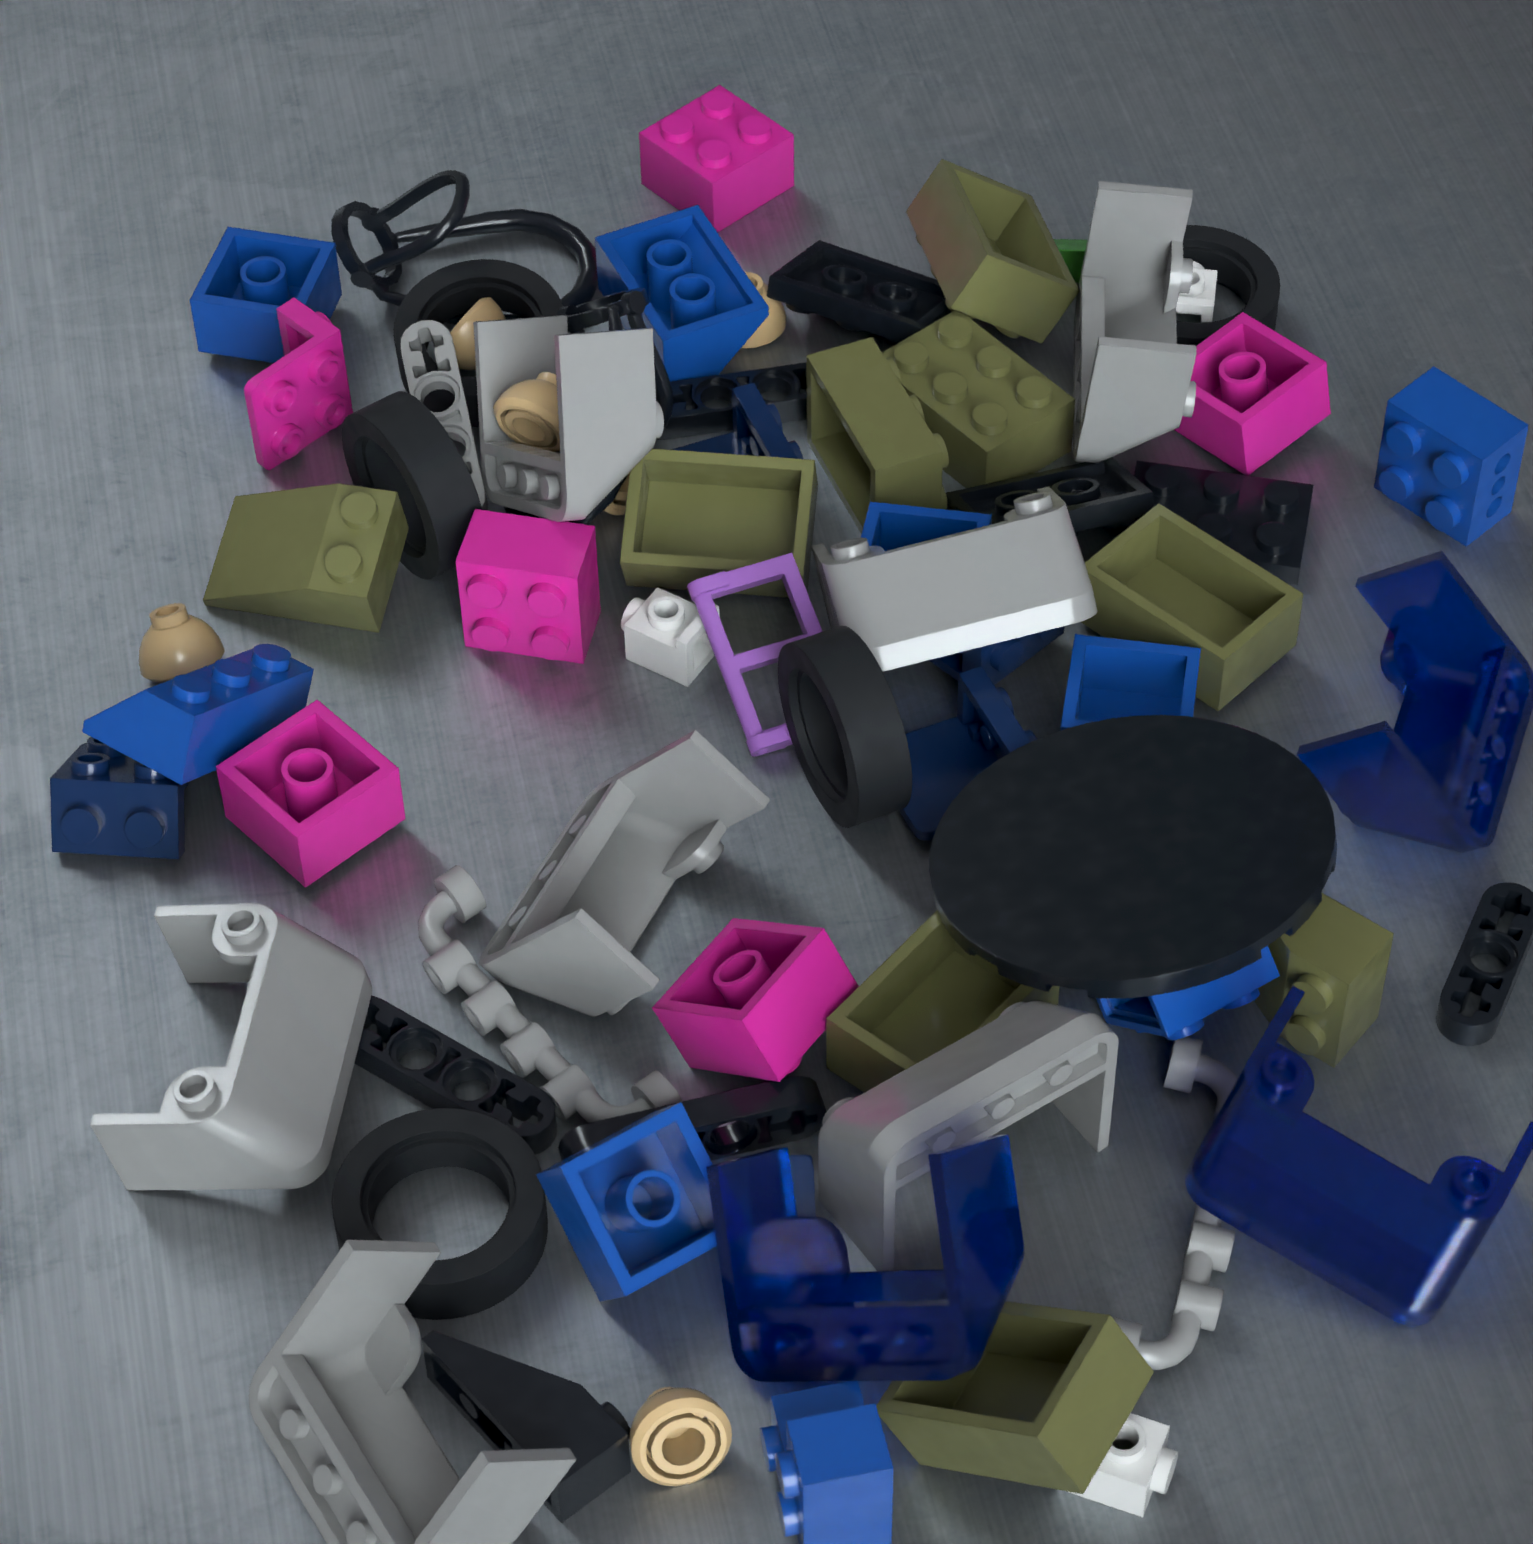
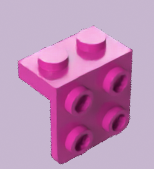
M295 297L276 309L284 357L249 379L244 387L257 463L266 470H271L285 460L293 458L300 450L330 430L340 426L345 418L353 413L340 329L334 326L325 314L320 311L314 312Z

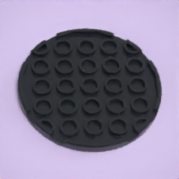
M1172 715L1129 716L1085 723L1041 737L1000 758L979 773L951 802L935 831L929 855V873L935 905L941 921L951 937L966 953L972 956L977 954L997 966L999 975L1022 985L1049 992L1053 985L1072 989L1087 990L1088 998H1134L1181 991L1227 976L1262 958L1261 949L1277 940L1284 933L1289 936L1295 934L1311 917L1321 903V892L1331 872H1334L1336 867L1337 841L1334 813L1327 793L1313 772L1293 753L1255 732L1214 720Z

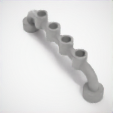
M455 865L434 880L437 894L424 906L418 920L419 939L430 955L429 958L422 962L426 974L441 993L447 994L459 985L469 996V998L461 1002V1007L466 1018L479 1034L485 1036L498 1027L506 1035L508 1040L500 1045V1049L516 1074L524 1078L537 1069L549 1081L540 1089L552 1098L556 1116L560 1120L565 1121L578 1112L584 1120L591 1123L682 1102L674 1086L657 1070L652 1071L631 1087V1092L635 1099L634 1102L624 1106H615L604 1101L597 1093L586 1073L578 1065H570L556 1050L553 1041L546 1031L537 1022L533 1021L531 1023L517 1009L507 990L497 980L491 981L478 968L473 956L464 944L457 939L452 940L444 931V925L450 916L453 915L457 920L465 923L486 908L485 898L473 878L464 868Z
M1190 1037L1173 1041L1163 1087L1190 1094L1193 1082H1201L1214 1090L1217 1096V1105L1209 1133L1204 1168L1197 1191L1193 1222L1185 1249L1181 1280L1173 1307L1171 1328L1165 1338L1157 1341H1147L1140 1339L1143 1324L1117 1317L1113 1318L1152 1370L1176 1366L1192 1352L1199 1337L1200 1329L1212 1332L1215 1330L1224 1290L1209 1286L1212 1270L1226 1272L1235 1238V1231L1221 1228L1223 1212L1237 1215L1246 1182V1174L1232 1171L1234 1157L1238 1156L1248 1159L1257 1126V1118L1243 1115L1244 1089L1236 1074L1222 1062L1200 1054L1203 1041Z

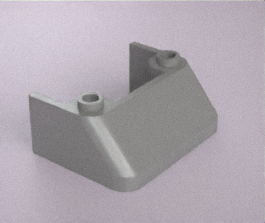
M1098 181L1078 286L1080 292L1077 294L1074 315V461L1100 463L1179 428L1182 416L1192 417L1196 382L1190 380L1197 354L1196 345L1177 344L1176 306L1179 293L1189 294L1193 274V259L1183 258V239L1193 198L1191 189Z
M565 315L473 322L481 468L487 497L492 503L556 522L585 519L652 450L656 438L662 436L664 416L660 404L656 401L653 329L640 328L568 334L567 316ZM541 372L556 374L560 451L558 452L515 442L500 428L493 413V406L503 392L521 381L536 379Z
M1050 487L1037 489L1038 493L1028 494L1013 501L1015 509L1004 515L1005 521L887 551H884L880 546H869L867 538H853L838 542L831 546L832 554L828 552L823 543L811 546L830 628L847 626L855 631L874 655L882 672L1078 623L1097 614L1098 610L1093 587L1066 503Z
M696 729L601 783L580 804L484 949L479 959V964L500 983L592 1017L599 1016L605 1012L610 1015L616 1014L630 1000L653 990L660 980L630 952L675 880L692 870L697 874H701L712 866L724 849L720 839L727 828L765 809L770 798Z
M263 904L157 906L154 917L187 983L249 982L226 1066L197 1067L178 1076L166 1090L160 1113L93 1114L90 1126L126 1190L295 1189L314 1182L324 1173L331 1159L372 995V984L363 963L351 953Z
M1038 1000L1027 1003L1017 1002L1009 1006L996 1020L856 1098L848 1097L838 1101L826 1112L818 1138L819 1201L883 1278L894 1271L897 1189L1051 1101L1097 1153L1108 1147L1119 1045L1118 1036L1095 1013Z
M346 1240L252 1377L249 1388V1407L252 1418L326 1544H512L576 1461L570 1448L481 1451L460 1479L403 1389V1385L418 1364L422 1350V1340L418 1325L405 1303L441 1253L435 1242Z

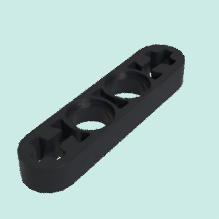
M806 362L671 381L674 400L672 416L667 427L663 430L662 436L656 438V440H669L733 430L732 404L722 409H712L706 407L704 403L711 399H726L732 403V389L750 383H755L760 394L767 391H782L789 395L782 400L764 399L766 404L773 403L776 406L782 423L807 420ZM656 388V401L659 403V395ZM805 389V393L800 394V390ZM692 405V410H686V406Z
M371 995L354 1064L432 1109H464L485 1114L499 1120L517 1132L527 1142L535 1155L544 1152L552 1145L557 1135L556 1110L552 1098L547 1093L394 1005ZM372 1024H375L377 1028V1034L367 1028H369ZM382 1042L386 1043L385 1050H383ZM416 1049L427 1050L436 1056L433 1063L422 1069H408L399 1063L403 1055ZM468 1080H478L490 1087L484 1096L476 1100H462L452 1093L456 1086ZM504 1099H506V1107L502 1106ZM532 1115L537 1117L538 1123L536 1125L527 1121ZM513 1117L520 1121H524V1123H522L519 1127H515L513 1124Z
M805 1076L785 1077L780 1082L768 1081L682 1101L711 1161L809 1137L822 1128V1120L827 1112L816 1081ZM677 1103L575 1127L566 1133L559 1142L558 1151L561 1161L641 1118ZM731 1121H736V1122H734V1123H732V1124H729V1125H726V1126H724V1127H718V1126H720V1125H722V1124H725V1123H728V1122H731Z

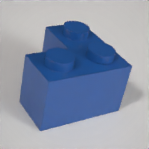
M858 1379L771 1396V1426L760 1428V1438L768 1472L777 1471L781 1491L776 1492V1502L784 1537L797 1535L799 1544H892L894 1468L876 1403L864 1405Z

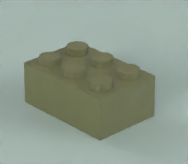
M940 160L906 210V213L915 230L916 240L922 246L931 265L930 271L937 279L946 298V306L950 311L956 310L964 313L972 320L976 318L992 324L1008 337L1019 338V336H1023L1042 344L1080 291L1035 201L1027 193L947 160Z
M955 310L882 352L885 358L891 357L895 361L900 373L901 384L909 396L915 395L920 401L925 423L932 434L939 433L943 438L949 458L948 467L943 470L963 487L970 488L1033 474L1072 451L1075 399L964 313Z
M873 337L806 355L807 442L860 533L862 534L870 502L946 510L947 497L942 484V470L948 467L949 458L945 442L939 433L932 434L925 423L920 401L915 395L909 396L902 386L900 373L893 358L884 357Z
M652 448L630 471L620 555V565L626 585L688 590L687 585L696 579L723 571L728 572L792 553L808 593L811 546L818 491L815 460ZM782 579L732 593L789 598Z
M1159 503L1085 562L1098 612L1093 617L1081 621V623L1106 638L1201 648L1196 698L1216 711H1220L1297 644L1304 594Z
M937 910L826 1018V1068L865 1093L996 1020L1006 1008L1017 1002L1027 1003L1038 1000L1058 1005L1060 986L1053 985L1049 992L1022 985L999 975L997 966L977 954L975 956L969 955L960 947L944 926Z
M946 1293L876 1407L879 1417L919 1465L1084 1494L1154 1371L1111 1315Z

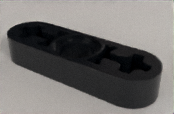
M1499 883L1489 887L1482 895L1441 992L1436 1015V1024L1439 1031L1444 1037L1456 1044L1464 1046L1480 1045L1490 1040L1496 1032L1533 941V892L1527 887L1516 883ZM1505 911L1516 914L1511 921L1508 934L1497 931L1499 918L1504 915ZM1479 954H1492L1503 960L1507 968L1496 973L1484 972L1472 963L1471 958ZM1470 992L1481 996L1478 1010L1473 1013L1472 1017H1467L1460 1013L1465 1009Z

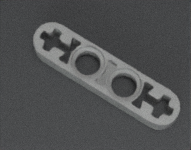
M421 320L408 327L401 338L400 349L409 392L422 403L430 392L437 389H444L455 395L453 404L447 410L432 413L444 427L450 438L461 442L466 447L462 459L475 485L482 510L488 511L487 496L452 336L442 323L433 320ZM433 342L439 371L427 373L424 357L421 353L423 343Z

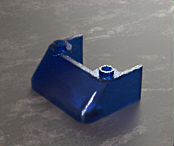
M1439 551L1359 577L1355 585L1389 628L1380 655V665L1386 679L1393 683L1404 696L1394 730L1387 721H1383L1299 746L1297 756L1317 777L1326 792L1336 802L1343 815L1348 817L1356 826L1464 853L1487 847L1495 838L1533 709V672L1525 657L1443 551Z
M1292 986L1191 1160L1185 1174L1186 1189L1192 1200L1205 1211L1389 1319L1406 1326L1426 1324L1435 1318L1448 1299L1505 1203L1533 1150V1122L1529 1123L1499 1170L1475 1157L1456 1156L1446 1160L1439 1167L1430 1184L1424 1182L1303 1112L1314 1090L1315 1084L1312 1070L1302 1057L1279 1044L1284 1031L1305 994L1304 991Z
M1009 1134L994 1135L928 1154L944 1269L850 1272L847 1246L839 1229L832 1222L822 1217L797 1216L788 1147L774 1148L707 1166L731 1349L740 1369L748 1377L760 1382L942 1381L962 1375L975 1368L984 1353L1024 1259V1241Z

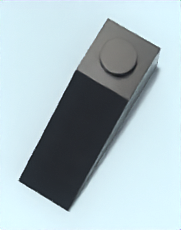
M431 1331L421 1338L427 1378L494 1450L570 1448L576 1461L544 1502V1505L561 1523L631 1472L629 1452L630 1427L620 1411L610 1402L606 1401L600 1405L581 1384L442 1333Z

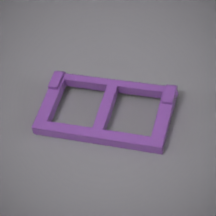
M789 553L692 581L687 585V589L698 610L746 736V744L751 756H761L792 745L786 723L769 729H762L741 673L777 663L780 650L785 644L823 632L793 554ZM782 579L803 635L734 655L713 599Z

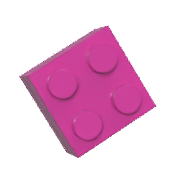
M721 85L639 132L641 184L679 211L699 205L717 233L794 186V134Z
M1242 312L1196 346L1197 354L1190 380L1196 382L1194 411L1192 417L1182 416L1180 426L1175 431L1242 474L1249 476L1331 414L1327 362Z
M475 509L456 558L465 647L584 664L601 613L595 526L565 521L556 522L544 518Z
M315 700L216 766L225 817L305 888L406 819L399 768L319 700Z
M733 918L656 1002L652 1009L690 1068L780 1082L799 1066L802 1056L826 1030V1018L859 986L824 928Z

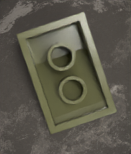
M336 483L235 496L204 594L203 602L205 606L379 633L409 530L398 492Z
M1322 893L1321 903L1295 934L1289 936L1284 933L1268 945L1280 976L1259 987L1260 995L1254 1002L1277 1035L1286 1039L1299 1052L1313 1055L1335 1068L1378 1018L1394 933Z

